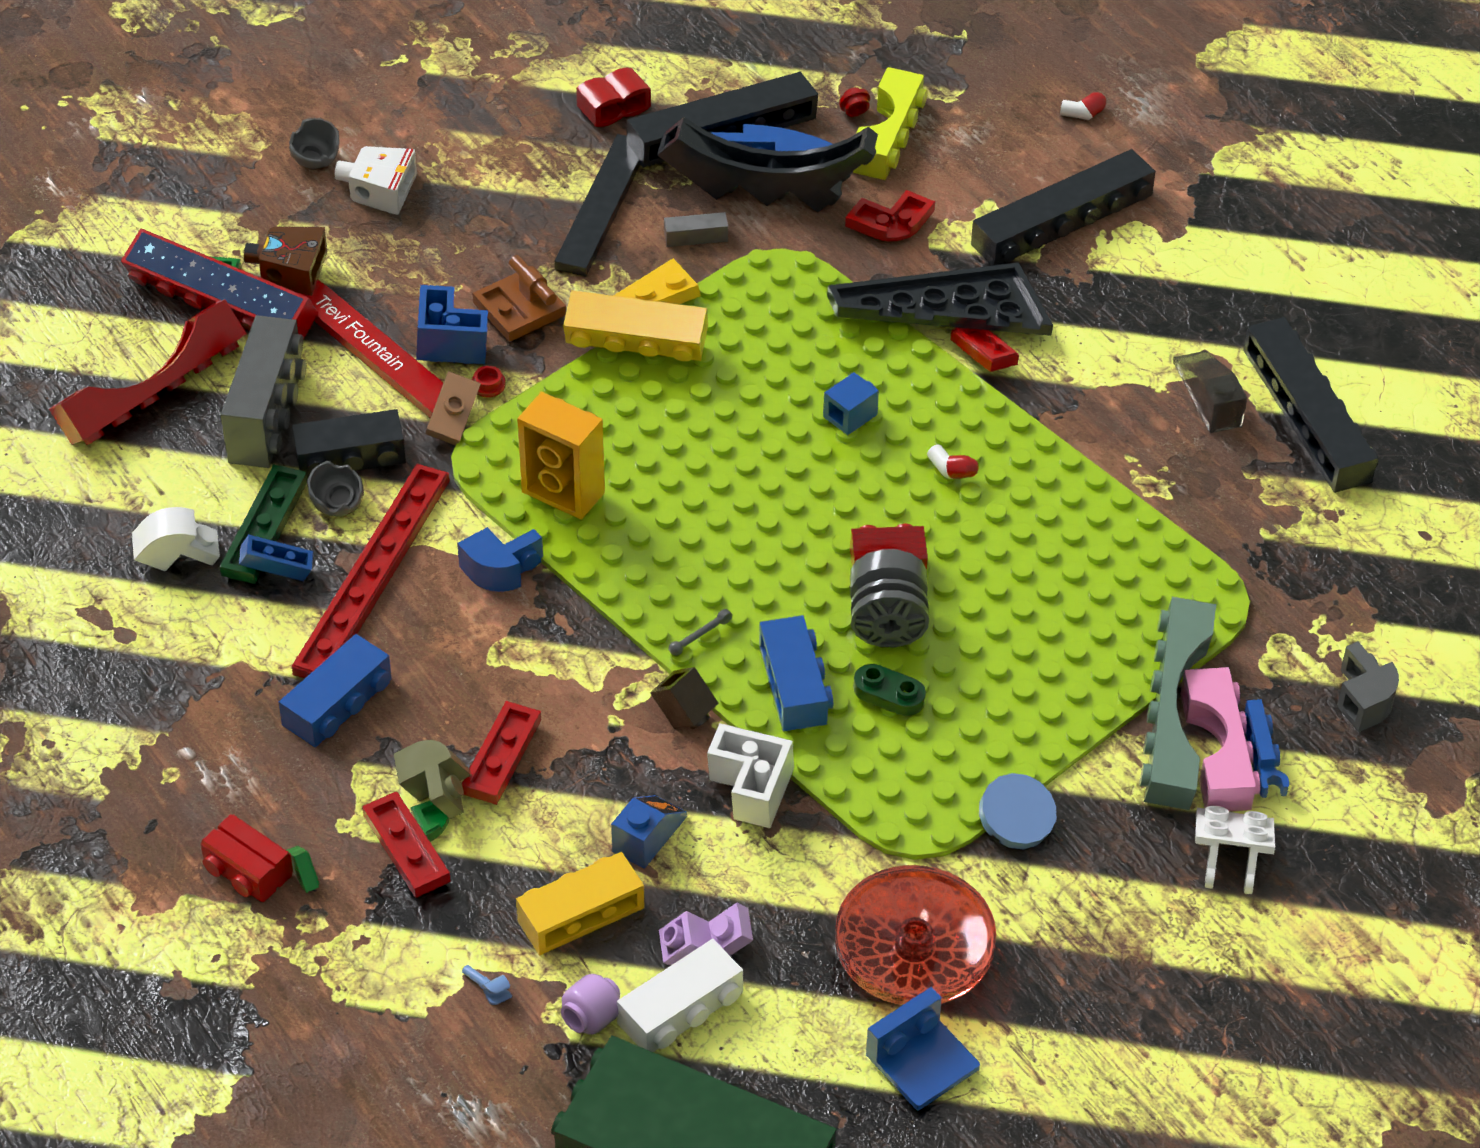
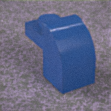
M487 527L457 543L460 569L473 583L489 591L504 592L521 587V573L534 569L541 563V558L543 557L542 537L535 529L503 544Z

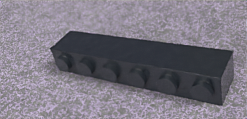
M800 71L627 119V143L638 157L643 168L666 162L657 155L663 133L683 117L710 133H743V124L786 128L816 119L818 93Z
M1130 149L973 220L971 245L992 266L1010 262L1025 253L1039 249L1049 242L1065 237L1073 231L1091 225L1097 220L1117 213L1132 204L1152 196L1156 171L1133 149Z
M1285 317L1247 326L1244 353L1333 492L1336 493L1372 483L1375 468L1378 466L1376 450L1370 447L1364 439L1360 426L1356 422L1354 423L1347 413L1343 400L1338 399L1331 388L1328 377L1322 375L1318 369L1314 356L1311 352H1307L1300 341L1298 332L1292 329Z

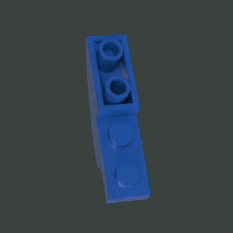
M743 124V133L711 132L730 142L774 151H804L832 145L828 141L809 134L764 125Z

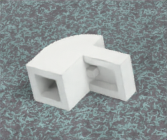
M170 507L158 510L147 516L132 532L134 560L166 571L181 554L209 565H213L220 557L217 530L196 523L193 509Z

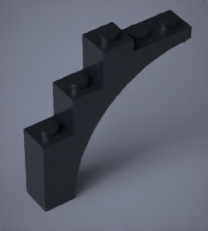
M683 117L663 133L657 155L716 200L727 192L732 193L740 185L768 206L778 198L783 199L790 191L818 213L827 205H834L842 195V182L846 181L855 169L862 164L867 165L872 161L876 154L875 146L878 134L870 127H867L852 137L829 146L804 151H774L752 148L727 141L705 131Z

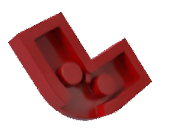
M908 190L902 194L891 209L861 198L847 214L845 227L878 240H904L916 234L935 211V201Z

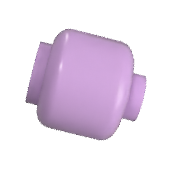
M597 974L585 975L567 989L562 996L561 1015L570 1029L577 1033L589 1035L599 1033L615 1020L619 1014L617 1000L620 999V990L616 983L609 978H603Z

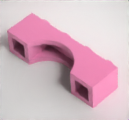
M1229 667L1184 670L1180 694L1186 722L1208 730L1218 739L1222 747L1215 754L1203 759L1199 784L1204 807L1206 809L1207 806H1220L1228 811L1251 810L1254 795L1260 793V777L1258 771H1252L1251 767L1253 763V746L1251 741L1245 740L1244 736L1246 734L1247 722L1245 712H1239L1238 709L1240 702L1239 685L1237 682H1232Z

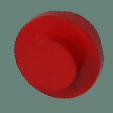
M860 88L848 89L839 100L841 110L851 117L865 113L870 107L869 92L866 89Z
M494 366L478 368L471 379L481 383L477 393L481 397H495L501 394L506 387L504 375Z

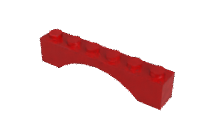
M223 299L185 321L181 338L174 352L164 365L147 380L125 388L104 389L88 386L71 394L49 410L71 445L81 441L88 445L104 435L101 430L103 427L110 423L116 427L132 417L129 411L137 405L143 409L157 401L159 397L156 393L166 387L168 391H171L186 382L183 376L193 370L197 374L212 365L213 362L210 358L217 353H220L223 357L239 347L237 340L247 333L227 301Z

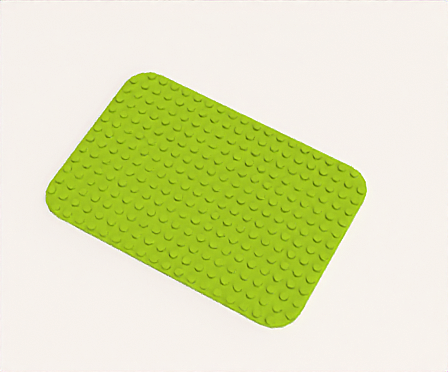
M783 248L771 250L755 249L748 255L732 261L697 283L701 296L680 305L707 308L708 330L701 361H679L674 357L660 355L648 357L637 352H612L606 348L594 347L480 418L464 431L460 442L456 443L451 455L454 481L466 498L513 539L535 529L542 537L543 557L541 558V563L669 674L674 670L695 667L719 703L712 711L729 726L793 741L794 770L790 779L859 839L888 855L913 860L943 857L972 843L986 832L979 817V802L991 782L999 776L1015 773L1028 775L1046 786L1149 707L1150 701H1156L1157 693L1150 692L1153 672L1160 668V663L1154 662L1157 640H1163V632L1157 631L1161 610L1168 611L1172 596L1216 604L1213 636L1207 654L1190 669L1201 668L1230 646L1246 625L1250 600L1244 582L1238 573L1223 559L910 324L837 317L827 298L828 285L852 283L853 281L829 263L815 257L809 251L800 252ZM855 372L864 380L871 382L879 390L878 414L847 435L823 417L824 392ZM541 391L603 419L605 493L582 520L522 493L517 418ZM939 444L949 456L966 455L975 459L978 462L979 470L974 477L963 479L945 478L928 458L927 452L932 446ZM904 523L911 524L912 526H924L928 553V629L921 638L911 644L900 647H878L867 644L858 638L851 628V528H860L864 525L896 527ZM728 609L732 613V619L727 624H719L683 648L680 655L675 656L669 652L671 642H680L717 618L721 610ZM804 615L807 629H813L817 642V651H814L815 657H821L823 660L825 679L822 681L824 686L831 687L834 706L828 709L827 725L783 731L759 647V627L762 621ZM877 664L917 679L924 685L926 690L924 708L915 715L903 716L861 700L856 696L853 689L855 672L861 666Z

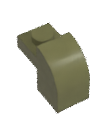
M423 740L394 753L398 783L420 802L430 797V801L450 819L464 813L461 800L464 790L460 781L471 776L468 766L444 744L435 740Z

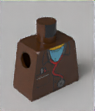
M272 227L268 231L264 245L246 243L244 262L259 264L261 278L291 291L312 296L328 252L325 227Z

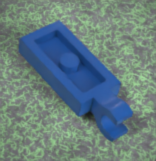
M1262 699L1247 700L1244 711L1247 722L1245 739L1246 741H1251L1253 746L1252 768L1253 771H1258L1259 794L1262 798H1266L1269 789L1268 785H1276L1280 789L1281 796H1287L1289 779L1285 773L1275 768L1280 765V750L1278 744H1272L1273 723L1271 715L1265 714Z

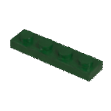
M273 464L220 565L221 576L248 583H256L262 571L239 565L241 544L248 534L278 541L307 484L308 477L306 471Z

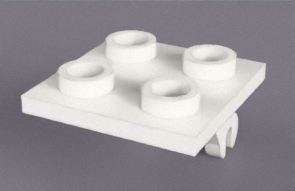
M1207 806L1206 809L1197 808L1195 843L1209 845L1205 888L1213 889L1219 843L1249 847L1244 893L1252 894L1258 852L1274 855V818H1268L1264 813L1257 811H1247L1244 814L1233 813L1220 806Z

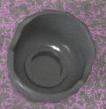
M307 118L303 120L299 129L291 134L289 141L290 156L300 166L311 170L329 166L335 160L339 151V131L331 122L322 118Z
M325 461L312 469L307 480L310 500L317 510L329 516L338 517L353 513L360 506L364 496L362 478L348 464L340 466L334 465L331 461Z

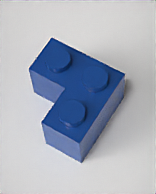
M420 285L416 360L485 364L488 310L454 308L455 287Z

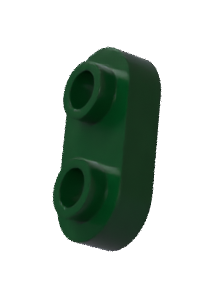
M877 664L861 666L855 672L853 689L856 696L861 700L903 716L915 715L924 708L926 690L924 685L917 679Z

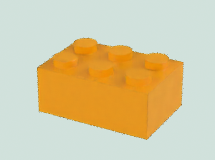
M541 391L517 418L522 493L582 520L605 493L603 419Z

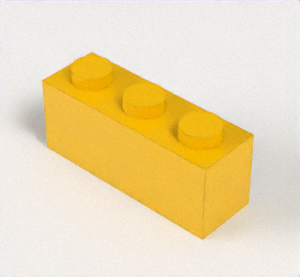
M621 851L610 857L600 858L592 865L579 871L566 873L558 880L543 887L530 889L522 896L516 898L517 921L540 956L644 909V884Z

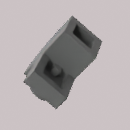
M1359 641L1350 644L1345 648L1341 671L1348 681L1342 683L1337 707L1359 733L1381 723L1389 716L1399 684V674L1393 662L1379 666L1374 655L1368 653Z

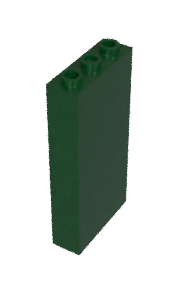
M611 1035L605 1047H599L595 1051L590 1063V1072L585 1080L579 1079L574 1086L571 1094V1103L566 1112L560 1111L556 1116L551 1134L554 1135L555 1148H835L837 1128Z

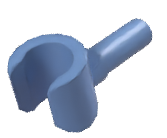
M469 965L464 966L462 969L463 974L483 989L491 1005H497L512 998L511 993L507 990L510 988V983L504 975L490 981Z

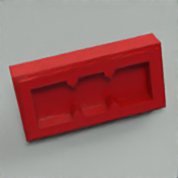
M967 328L952 329L950 340L989 372L1018 365L1019 354L991 331Z

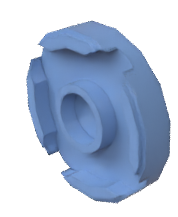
M1011 773L999 776L988 785L979 802V817L987 833L1001 840L999 843L1009 848L1026 849L1037 846L1050 834L1056 822V805L1051 793L1041 782L1028 775Z

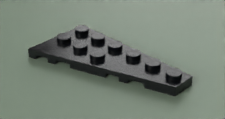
M1019 262L828 285L827 298L836 316L841 318L1051 336L1053 324Z

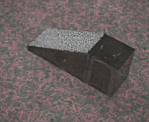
M1207 351L1175 356L1173 363L1209 433L1242 427L1247 396L1235 373Z

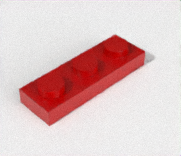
M505 701L469 768L471 776L463 779L461 783L464 790L463 795L495 805L498 804L541 722V711Z
M397 791L362 806L364 818L415 898L451 882L450 872Z

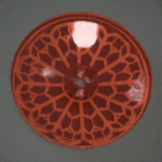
M904 865L876 872L852 888L843 900L837 914L835 944L838 957L845 971L865 991L894 1004L904 1005L930 987L942 997L941 1004L957 999L981 981L987 973L994 956L996 927L993 914L985 899L965 880L938 868Z

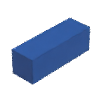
M248 534L241 544L239 565L304 581L312 571L313 551Z

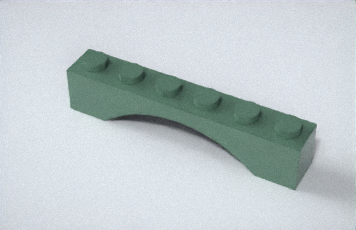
M1172 596L1168 611L1161 610L1157 631L1163 632V640H1157L1154 654V662H1159L1160 668L1159 670H1154L1150 692L1157 694L1156 701H1150L1147 714V723L1153 724L1152 732L1146 733L1143 754L1149 755V763H1143L1139 786L1146 787L1144 802L1190 810L1197 790L1200 757L1189 744L1180 724L1177 711V686L1184 675V670H1189L1207 654L1213 636L1216 604Z

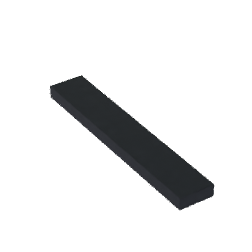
M616 135L554 261L555 270L587 276L640 167L639 159L628 145L626 135Z

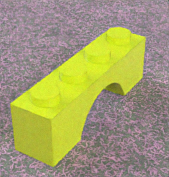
M887 67L878 86L877 111L888 119L878 125L867 126L878 134L875 146L876 154L867 165L862 164L853 173L886 180L890 169H896L900 157V148H905L908 142L909 128H914L917 123L918 108H924L928 90L923 88L924 75ZM859 127L856 134L867 127Z

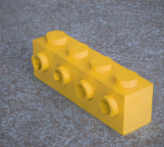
M571 290L563 327L566 343L580 348L592 346L606 348L612 352H637L648 357L660 355L674 357L679 361H701L708 330L707 308Z

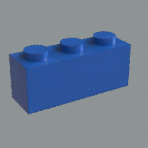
M804 615L760 622L759 647L782 730L789 731L827 725L828 709L834 706L831 687L824 686L822 681L825 679V669L822 658L815 657L814 651H817V642L814 630L807 629Z
M355 634L278 702L282 726L316 748L324 739L333 736L339 726L351 715L357 714L373 695L383 691L392 679L389 655Z

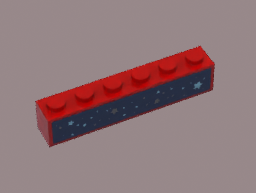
M140 228L120 261L129 272L128 277L135 283L142 286L149 283L155 286L160 293L171 298L174 295L182 297L187 304L196 309H201L202 306L207 308L225 299L242 327L248 331L251 330L256 315L297 320L298 334L303 335L304 339L319 313L311 300L306 296Z

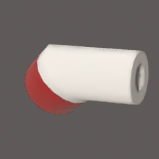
M1093 92L1079 102L1063 100L1060 115L1090 120L1106 107V98L1102 93Z
M939 444L932 446L927 452L928 458L945 478L963 479L974 477L979 470L978 462L975 459L966 455L949 456Z

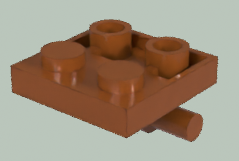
M518 255L513 256L509 261V265L516 273L472 293L473 303L479 310H488V320L509 342L566 315V305L547 286V280L535 267L528 266Z

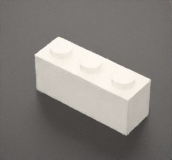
M711 939L617 1000L619 1013L617 1024L637 1046L651 1052L659 1048L664 1049L671 1045L678 1035L690 1027L700 1026L711 1013L722 1006L733 1004L743 993V969L714 939Z

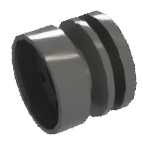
M882 549L867 553L855 562L850 571L851 628L858 638L867 644L878 647H900L911 644L923 636L929 625L927 569L922 560L912 553L898 549Z

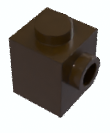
M695 667L674 670L650 692L674 729L684 727L695 729L703 725L710 718L708 713L719 704Z

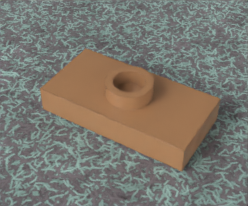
M448 371L425 434L453 445L459 443L481 383Z

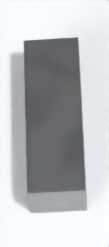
M726 212L664 218L666 246L728 242Z

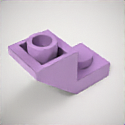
M735 903L710 921L686 911L659 929L663 963L667 965H673L711 939H714L729 956L753 941L748 908L739 903Z

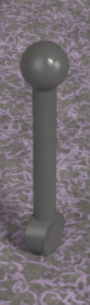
M728 609L721 610L717 618L680 642H671L669 652L675 656L680 655L683 648L719 624H727L732 619V613Z

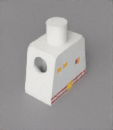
M366 146L361 148L355 163L339 160L335 168V179L349 182L350 198L354 202L396 215L399 214L417 175L415 150L405 148Z

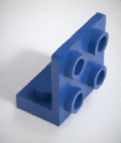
M932 987L891 1012L867 1030L866 1056L916 1110L924 1108L976 1073L980 1068V1062L940 1021L942 997Z

